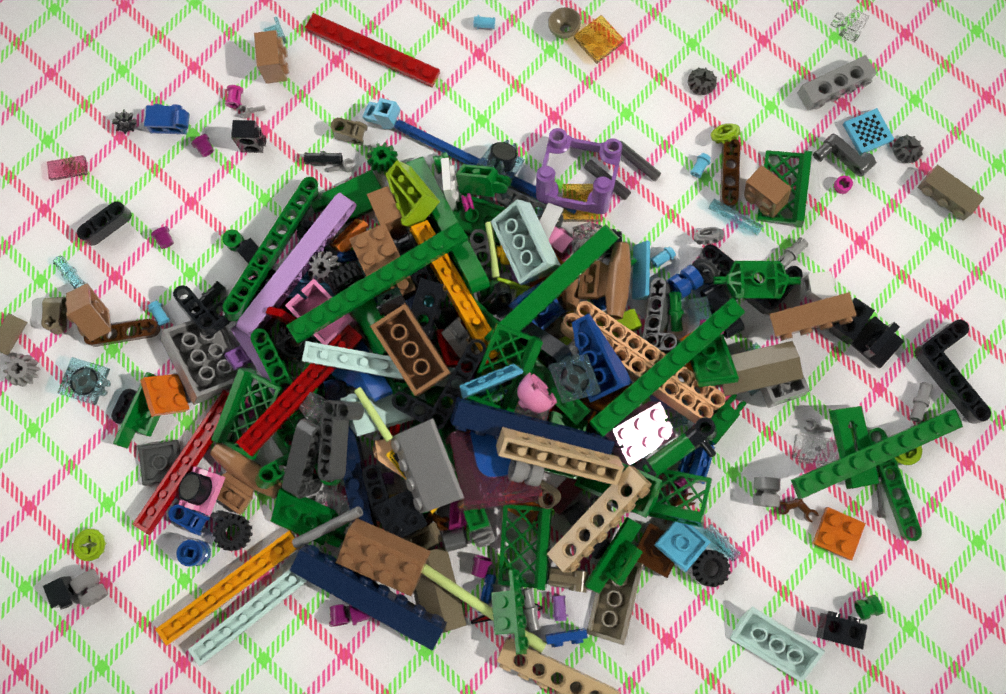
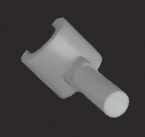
M246 105L238 107L240 111H245L240 113L243 118H249L251 113L266 110L265 105L248 108Z
M347 158L343 161L342 165L330 167L328 171L344 170L345 172H352L353 166H346L352 163V159Z
M812 418L806 419V422L813 424L812 428L805 426L804 429L806 431L816 429L830 433L832 428L816 424V421Z

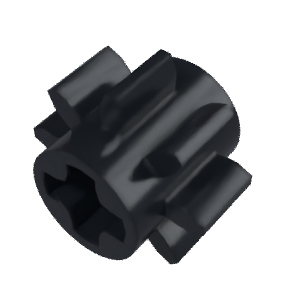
M125 109L121 113L115 112L116 118L112 120V124L117 125L116 131L120 130L124 134L129 130L134 131L133 125H137V120L132 119L133 113L129 114Z

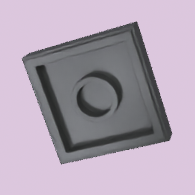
M179 440L138 447L142 485L161 483L180 455Z

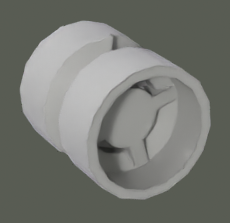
M511 459L508 480L517 483L524 480L526 485L538 487L543 478L544 467Z
M754 477V489L757 492L753 494V505L780 507V496L777 492L781 488V479Z
M95 569L82 573L70 582L74 592L80 594L78 599L83 608L99 602L108 595L104 585L98 583L100 578Z

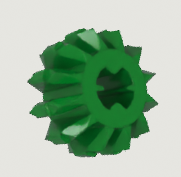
M384 142L380 146L377 143L376 148L370 147L371 152L367 153L369 158L367 163L371 166L372 171L377 170L381 174L385 170L387 173L388 169L398 160L396 158L398 154L397 151H394L392 145L387 146V143Z

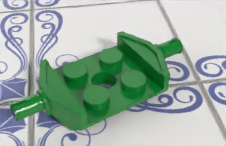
M734 261L729 273L725 277H713V284L727 285L734 300L739 298L776 299V301H779L785 292L786 286L800 285L801 278L789 277L780 261ZM754 275H761L763 283L755 282Z

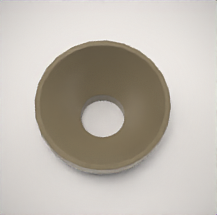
M569 7L555 10L548 19L550 32L555 37L562 39L574 36L581 26L579 13ZM564 25H568L570 27V30L567 32H562L560 28Z

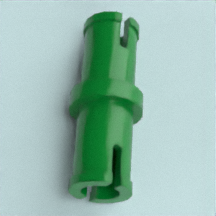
M670 292V309L668 314L671 316V331L680 332L683 331L682 314H684V309H682L681 292Z

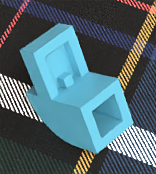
M379 98L378 103L369 101L362 118L365 121L379 124L384 129H392L401 110L395 101Z

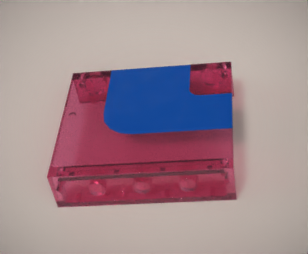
M457 430L451 433L445 440L446 444L451 443L458 482L464 496L458 503L459 512L537 501L543 496L541 485L533 487L526 485L524 480L519 483L508 480L511 459L498 455L496 448L498 440L494 439L493 435L486 434V436H480L475 434L474 430L470 432Z

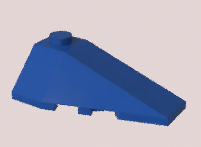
M586 314L572 322L575 346L579 350V359L587 361L594 369V379L585 389L590 403L631 384L632 381L625 366L591 315Z
M363 341L354 349L370 353ZM336 368L331 373L336 380L346 382V385L350 388L355 387L357 389L361 387L366 396L374 402L393 394L384 376Z

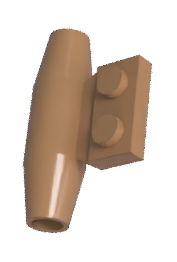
M614 243L609 264L606 265L601 261H595L580 276L578 298L598 300L605 296L607 314L615 320L623 319L629 297L631 257L628 243Z
M217 443L214 446L210 455L227 471L221 475L226 478L217 500L239 515H242L253 499L254 490L273 499L277 498L278 491L282 487L280 482L268 489H261L255 483V478L263 466L223 443ZM261 475L264 480H271L268 475Z

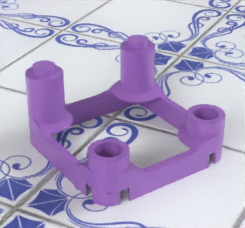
M561 128L551 130L542 167L537 170L536 174L537 200L544 204L551 203L559 207L595 214L606 213L610 207L619 169L622 143L615 138L608 139L603 143H596L572 138ZM570 146L575 149L599 153L602 161L615 165L612 180L607 177H598L593 183V191L589 194L587 202L558 197L559 188L555 182L556 172L552 167L548 166L549 153L561 154L566 152Z

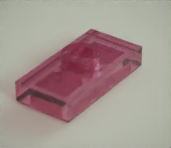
M84 155L47 161L48 178L51 181L88 175L87 161Z

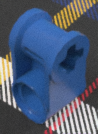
M179 504L172 506L168 513L171 521L199 536L202 534L201 530L206 521L211 518L202 512ZM180 508L184 511V516L181 519L177 517V511Z

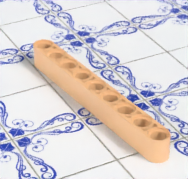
M580 302L576 307L574 314L583 317L585 315H582L580 310H584L587 314L591 315L595 323L600 321L603 324V327L598 326L603 333L652 366L667 355L590 302ZM612 332L618 333L619 338L615 337ZM628 343H633L635 349L631 348ZM645 354H649L652 360L647 359ZM683 366L671 377L677 383L709 403L713 408V412L725 404V395L714 386L698 387L695 374ZM678 376H681L684 379V382H681L678 379ZM694 387H697L700 390V393H697ZM711 398L716 400L717 405L712 403Z
M574 313L567 314L560 325L561 333L573 340V327H569L566 322L572 323L581 317ZM603 333L615 353L622 357L623 361L621 362L625 366L631 381H637L653 367ZM632 366H636L639 372L634 371ZM672 378L667 380L652 394L695 424L700 418H703L698 410L704 413V417L711 418L713 415V408L709 403ZM665 388L670 389L671 394H668ZM682 399L687 401L688 406L683 404Z

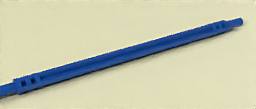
M400 119L396 120L394 125L396 130L442 153L447 152L450 157L468 165L489 166L488 162ZM498 172V175L511 178V187L536 198L535 185L508 172ZM569 208L563 209L573 215H575L577 211L575 209Z

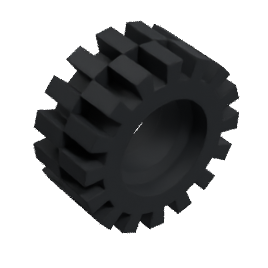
M352 262L349 265L348 263L345 264L344 267L340 266L338 270L335 269L333 271L334 273H330L329 277H327V283L333 293L337 295L356 281L364 279L365 276L359 266Z
M287 326L286 328L282 327L277 334L276 349L279 350L280 356L283 354L284 359L289 357V361H293V358L299 361L300 357H303L306 341L312 342V337L310 336L303 340L299 347H291L287 344V340L293 336Z
M234 514L221 517L222 519L216 522L218 523L217 526L213 528L215 529L213 536L216 538L214 542L218 543L217 546L226 551L241 550V548L246 547V543L251 541L249 538L253 534L251 533L252 526L249 525V520ZM230 525H236L240 530L239 537L233 541L229 540L226 536V530Z
M704 550L693 563V576L704 586L718 587V585H723L724 581L728 580V574L730 575L731 573L729 571L731 566L727 562L729 560L727 557H724L723 553L716 550ZM709 560L715 561L718 565V572L714 576H708L704 572V564Z

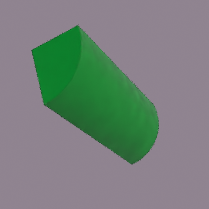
M372 298L351 311L375 354L389 356L371 328V325L384 317V315H380L376 307L377 304Z

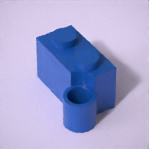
M162 104L146 105L144 126L150 133L187 134L190 114L178 104L164 106Z

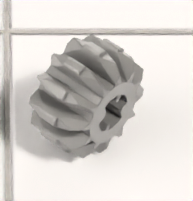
M320 251L318 255L312 256L313 261L309 262L312 268L308 271L314 273L312 278H318V283L325 282L328 284L327 277H329L330 273H334L335 269L338 270V266H341V263L336 262L338 256H332V252L328 251L325 253Z
M17 354V357H10L11 362L5 363L8 368L2 370L7 374L5 378L11 381V384L24 387L27 383L33 384V377L39 378L36 372L41 369L37 367L39 362L34 360L32 356Z
M490 521L489 527L471 532L474 543L478 548L486 547L495 542V534Z

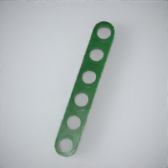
M873 428L868 431L870 444L875 443L872 439L873 432H878L881 435V440L887 438V434L881 428ZM890 459L877 465L876 468L879 476L882 478V485L902 538L906 541H917L922 536V530L896 459ZM888 469H891L895 474L893 480H889L885 476V472ZM895 488H898L902 493L900 499H895L892 495V491ZM902 507L906 508L909 513L905 519L899 514ZM910 526L916 531L913 538L908 537L906 533L907 528Z

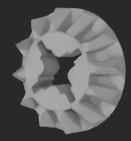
M717 227L703 228L694 235V242H697L699 245L718 243L723 239L724 230Z

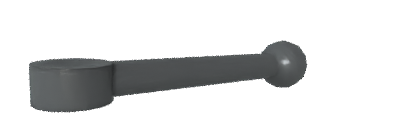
M878 476L879 483L877 484V516L879 518L885 517V512L882 507V478Z

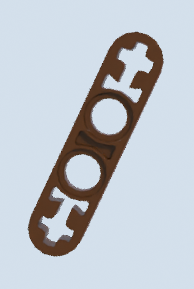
M737 139L725 142L722 146L720 203L725 208L734 207L739 199L740 142ZM729 144H732V147H734V149H733V151H732V155H729V154H730V147H728ZM726 161H733L735 163V167L728 168L726 166ZM730 177L734 179L735 184L729 186L726 184L725 179ZM729 191H732L730 193V198L734 199L731 203L728 202V199H725L727 198Z
M144 319L111 325V329L117 331V336L114 339H109V333L103 335V338L99 337L91 342L86 336L83 339L86 344L98 347L155 337L159 334L161 327L153 319ZM150 324L154 326V328L151 329V332L148 330H141V327L144 329L149 328ZM134 326L136 333L133 336H128V328Z

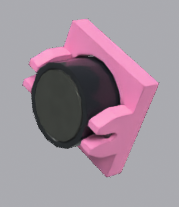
M194 466L193 472L186 474L179 484L178 490L181 498L179 505L211 515L226 477Z

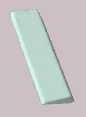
M751 607L740 618L730 637L731 640L802 683L825 653V650L754 607Z

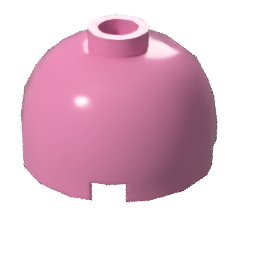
M528 373L518 385L517 395L520 399L518 403L525 411L529 409L533 413L546 412L557 403V400L553 393L549 395L547 385L535 374L531 375V373Z

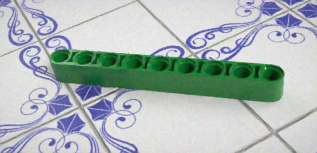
M424 157L405 162V164L413 168L440 201L429 214L438 233L458 222ZM469 241L464 242L449 252L471 294L490 287L488 277Z
M306 177L301 181L224 301L223 310L229 321L239 320L311 208L310 203L318 197V181L315 178ZM289 216L296 217L294 219H288ZM286 231L285 234H279L278 232ZM274 245L277 248L269 249L268 247ZM260 261H267L264 265L258 264ZM251 276H257V277H258L256 280H249V279H248V278L251 277ZM243 291L248 293L245 296L238 295L240 292ZM232 307L238 308L235 312H229L228 310Z
M605 224L498 324L521 332L598 260L619 237ZM494 328L484 337L487 343H489ZM499 330L497 334L499 343L510 339L506 331ZM499 348L494 349L497 353L500 352Z
M255 329L251 334V342L271 382L284 389L286 386L291 385L294 380L282 356L279 355V350L276 349L272 336L264 329ZM265 335V341L258 343L259 337ZM274 352V357L271 360H267V354ZM281 368L283 370L282 375L275 377L276 370ZM305 402L300 406L299 410L289 417L295 429L298 422L302 419L315 423ZM318 451V455H317V459H316V464H315V470H316L317 474H318V457H319V451ZM341 479L332 482L321 481L325 485L336 486L340 483Z

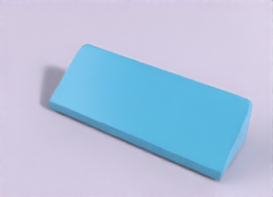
M649 241L641 242L633 247V258L638 260L633 265V300H646L649 296Z
M511 364L461 384L459 387L462 398L465 399L521 375L523 370L515 364Z

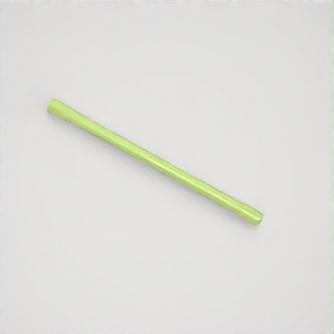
M427 564L425 565L423 575L493 620L492 607ZM525 630L529 646L541 653L547 642Z

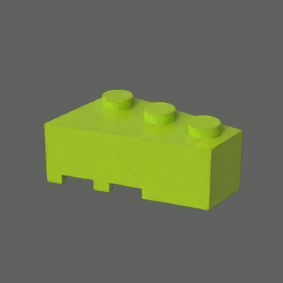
M399 160L386 173L391 192L395 195L397 201L396 207L400 210L402 216V225L411 228L413 225L424 222L440 203L438 198L411 166Z

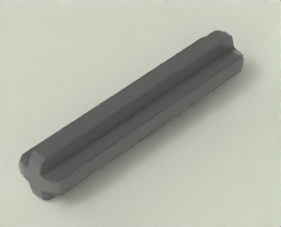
M620 141L622 143L621 155L653 181L658 180L661 172L627 144Z
M588 160L584 168L596 178L607 177L612 180V176L594 161ZM618 180L615 181L613 192L623 200H626L630 196L631 191Z

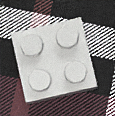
M442 158L443 191L450 208L457 210V202H460L459 191H457L458 184L455 167L450 164L449 158Z

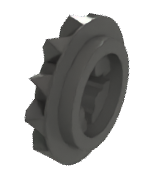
M698 67L696 70H692L688 77L689 88L696 94L707 95L715 89L717 76L713 74V71L708 70L707 67ZM705 76V82L701 86L700 79Z
M907 134L902 137L900 136L894 142L893 153L901 162L914 163L923 155L924 147L921 146V141H918L915 136L911 137ZM907 145H909L910 148H913L910 152L908 149H905Z
M703 257L701 259L697 258L692 265L701 274L704 284L713 285V277H720L721 271L717 269L718 264H713L712 259L707 260Z

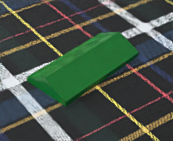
M622 463L623 466H624V469H623L622 473H623V472L626 470V468L629 466V465H626V464H624V463ZM638 470L652 485L649 487V493L635 502L636 506L632 512L647 518L657 502L663 480ZM578 476L575 486L599 497L612 485ZM630 486L625 488V495L628 497L632 493Z

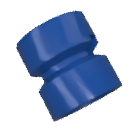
M690 264L682 269L680 274L676 273L667 280L672 286L673 292H681V300L691 294V290L695 291L704 284L699 271Z
M186 540L179 545L176 556L178 561L184 566H201L209 560L211 548L203 540Z

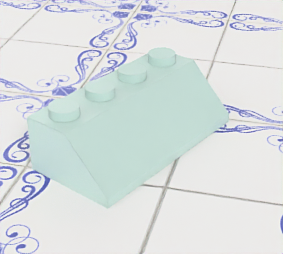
M517 199L490 221L520 285L547 277L561 266L531 203Z
M405 388V389H404V390H406V391L412 393V390H411V389H409V388ZM355 393L340 398V400L361 403ZM393 394L375 402L369 399L386 427L414 420V418L393 407ZM424 394L418 396L419 398L426 401ZM419 404L414 407V411L417 414H423L425 408ZM365 408L363 417L360 420L349 421V427L357 436L378 430Z

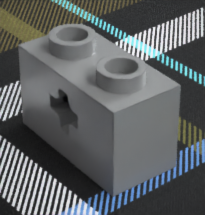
M805 378L762 388L761 393L767 407L771 408L803 397L810 389Z

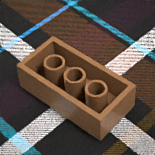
M385 223L349 239L366 277L400 257ZM409 276L376 297L398 287L405 300L416 294L417 290Z
M850 292L769 315L776 338H781V341L793 338L792 334L799 332L801 336L810 334L814 328L819 327L820 330L832 328L833 323L839 322L840 325L851 323L853 321L852 318L856 317V312Z
M403 304L371 325L372 330L415 396L422 394L452 374L406 304Z
M357 518L348 528L336 563L408 596H412L431 551Z

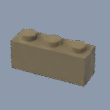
M938 164L917 187L924 195L930 196L937 201L938 205L945 207L956 218L963 221L974 213L984 199L983 196Z

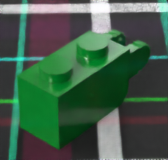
M463 164L455 174L459 193L463 194L470 193L471 195L493 197L495 193L504 194L512 183L510 177L498 175V171L494 167Z
M736 394L730 395L725 404L714 411L710 418L714 421L717 428L716 437L708 441L712 446L716 445L740 416V411L746 405V402L743 400L737 405L735 410L730 406L736 399ZM704 426L701 432H710L711 426Z

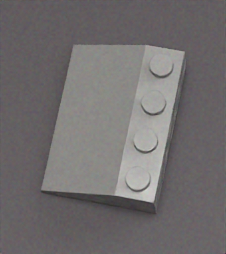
M190 320L162 331L160 340L193 405L211 399L222 393L223 390H228L232 387L238 370L234 371L224 354L236 348L226 327L212 336H206ZM207 322L203 327H209L212 323Z
M433 419L393 436V439H391L392 449L397 453L399 467L406 476L407 488L412 492L414 506L419 510L420 514L464 498Z

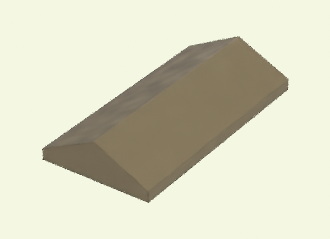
M793 341L731 355L739 380L737 383L721 385L726 397L803 379L800 357Z
M446 547L430 550L431 553L426 564L456 583ZM422 574L416 587L419 603L426 611L431 614L440 615L444 621L448 622L443 633L467 626L461 600Z
M636 562L622 586L617 585L609 578L600 593L596 592L587 634L625 645L643 569L642 563Z

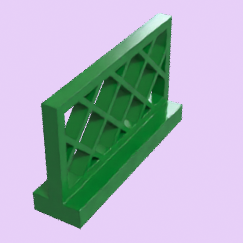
M766 150L764 161L766 169L769 167V171L774 172L787 185L789 183L784 178L791 173L797 179L795 183L789 185L792 188L791 193L795 197L774 218L762 216V212L758 208L757 221L793 224L794 227L802 228L805 219L812 151L795 153ZM769 156L777 157L780 162L773 167L769 162ZM790 158L799 159L798 165L794 168L786 162ZM782 164L789 170L783 176L776 170ZM788 208L792 212V219L784 218L780 213Z
M496 323L474 379L481 377L483 369L490 366L494 372L493 365L504 361L506 366H509L506 359L515 355L519 359L517 366L523 370V373L512 379L508 385L502 387L499 384L500 388L489 392L487 389V394L483 396L472 395L467 398L485 405L514 412L519 401L517 395L518 385L528 373H531L542 347V340L536 336H530ZM499 330L506 331L510 339L499 343L497 340ZM519 338L527 339L526 346L517 350L514 341ZM512 342L515 352L504 356L501 346ZM499 348L502 357L491 362L489 358L490 351ZM502 391L504 395L502 404L493 402L491 396Z
M239 368L211 440L216 443H223L245 457L255 460L259 450L253 456H250L237 443L231 442L230 438L232 433L236 432L239 439L242 436L241 429L246 427L249 429L261 416L259 407L265 405L266 409H268L281 395L283 388L256 374V371L251 368ZM253 379H256L258 381L260 387L255 391H253L251 385ZM270 387L275 390L271 399L268 398L266 389ZM261 391L264 402L257 404L255 394ZM250 396L253 406L246 409L244 402L246 397ZM254 409L257 420L251 422L248 411ZM241 414H243L246 423L243 426H239L238 418Z
M668 469L661 473L665 474L668 479L662 483L661 488L671 483L675 492L665 497L660 489L663 499L655 503L648 516L703 528L712 478ZM679 477L684 478L688 484L677 489L672 481ZM698 481L706 483L705 490L697 493L692 486ZM690 487L695 496L685 501L680 493ZM678 494L683 503L677 507L671 506L668 500ZM698 498L702 504L700 512L691 510L688 504Z
M504 503L498 585L510 586L509 580H503V573L508 567L515 569L512 564L520 558L527 566L521 572V575L528 569L535 575L534 583L526 582L523 579L521 587L546 590L549 556L547 553L550 551L552 508L545 509L540 506ZM508 508L516 509L521 516L512 522L508 517ZM530 510L539 511L538 520L534 524L525 516ZM522 517L530 526L523 533L514 525ZM511 527L520 535L512 543L506 537V531ZM531 528L537 534V540L533 544H530L524 536ZM520 538L529 546L522 553L513 545ZM509 547L518 555L511 563L505 557V551ZM529 549L536 555V560L531 564L522 556Z

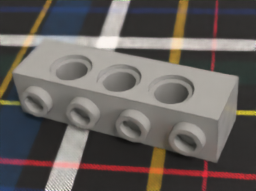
M864 55L803 84L797 94L807 111L813 108L817 110L828 101L834 102L845 93L847 95L851 94L857 87L869 85L877 72L867 56Z

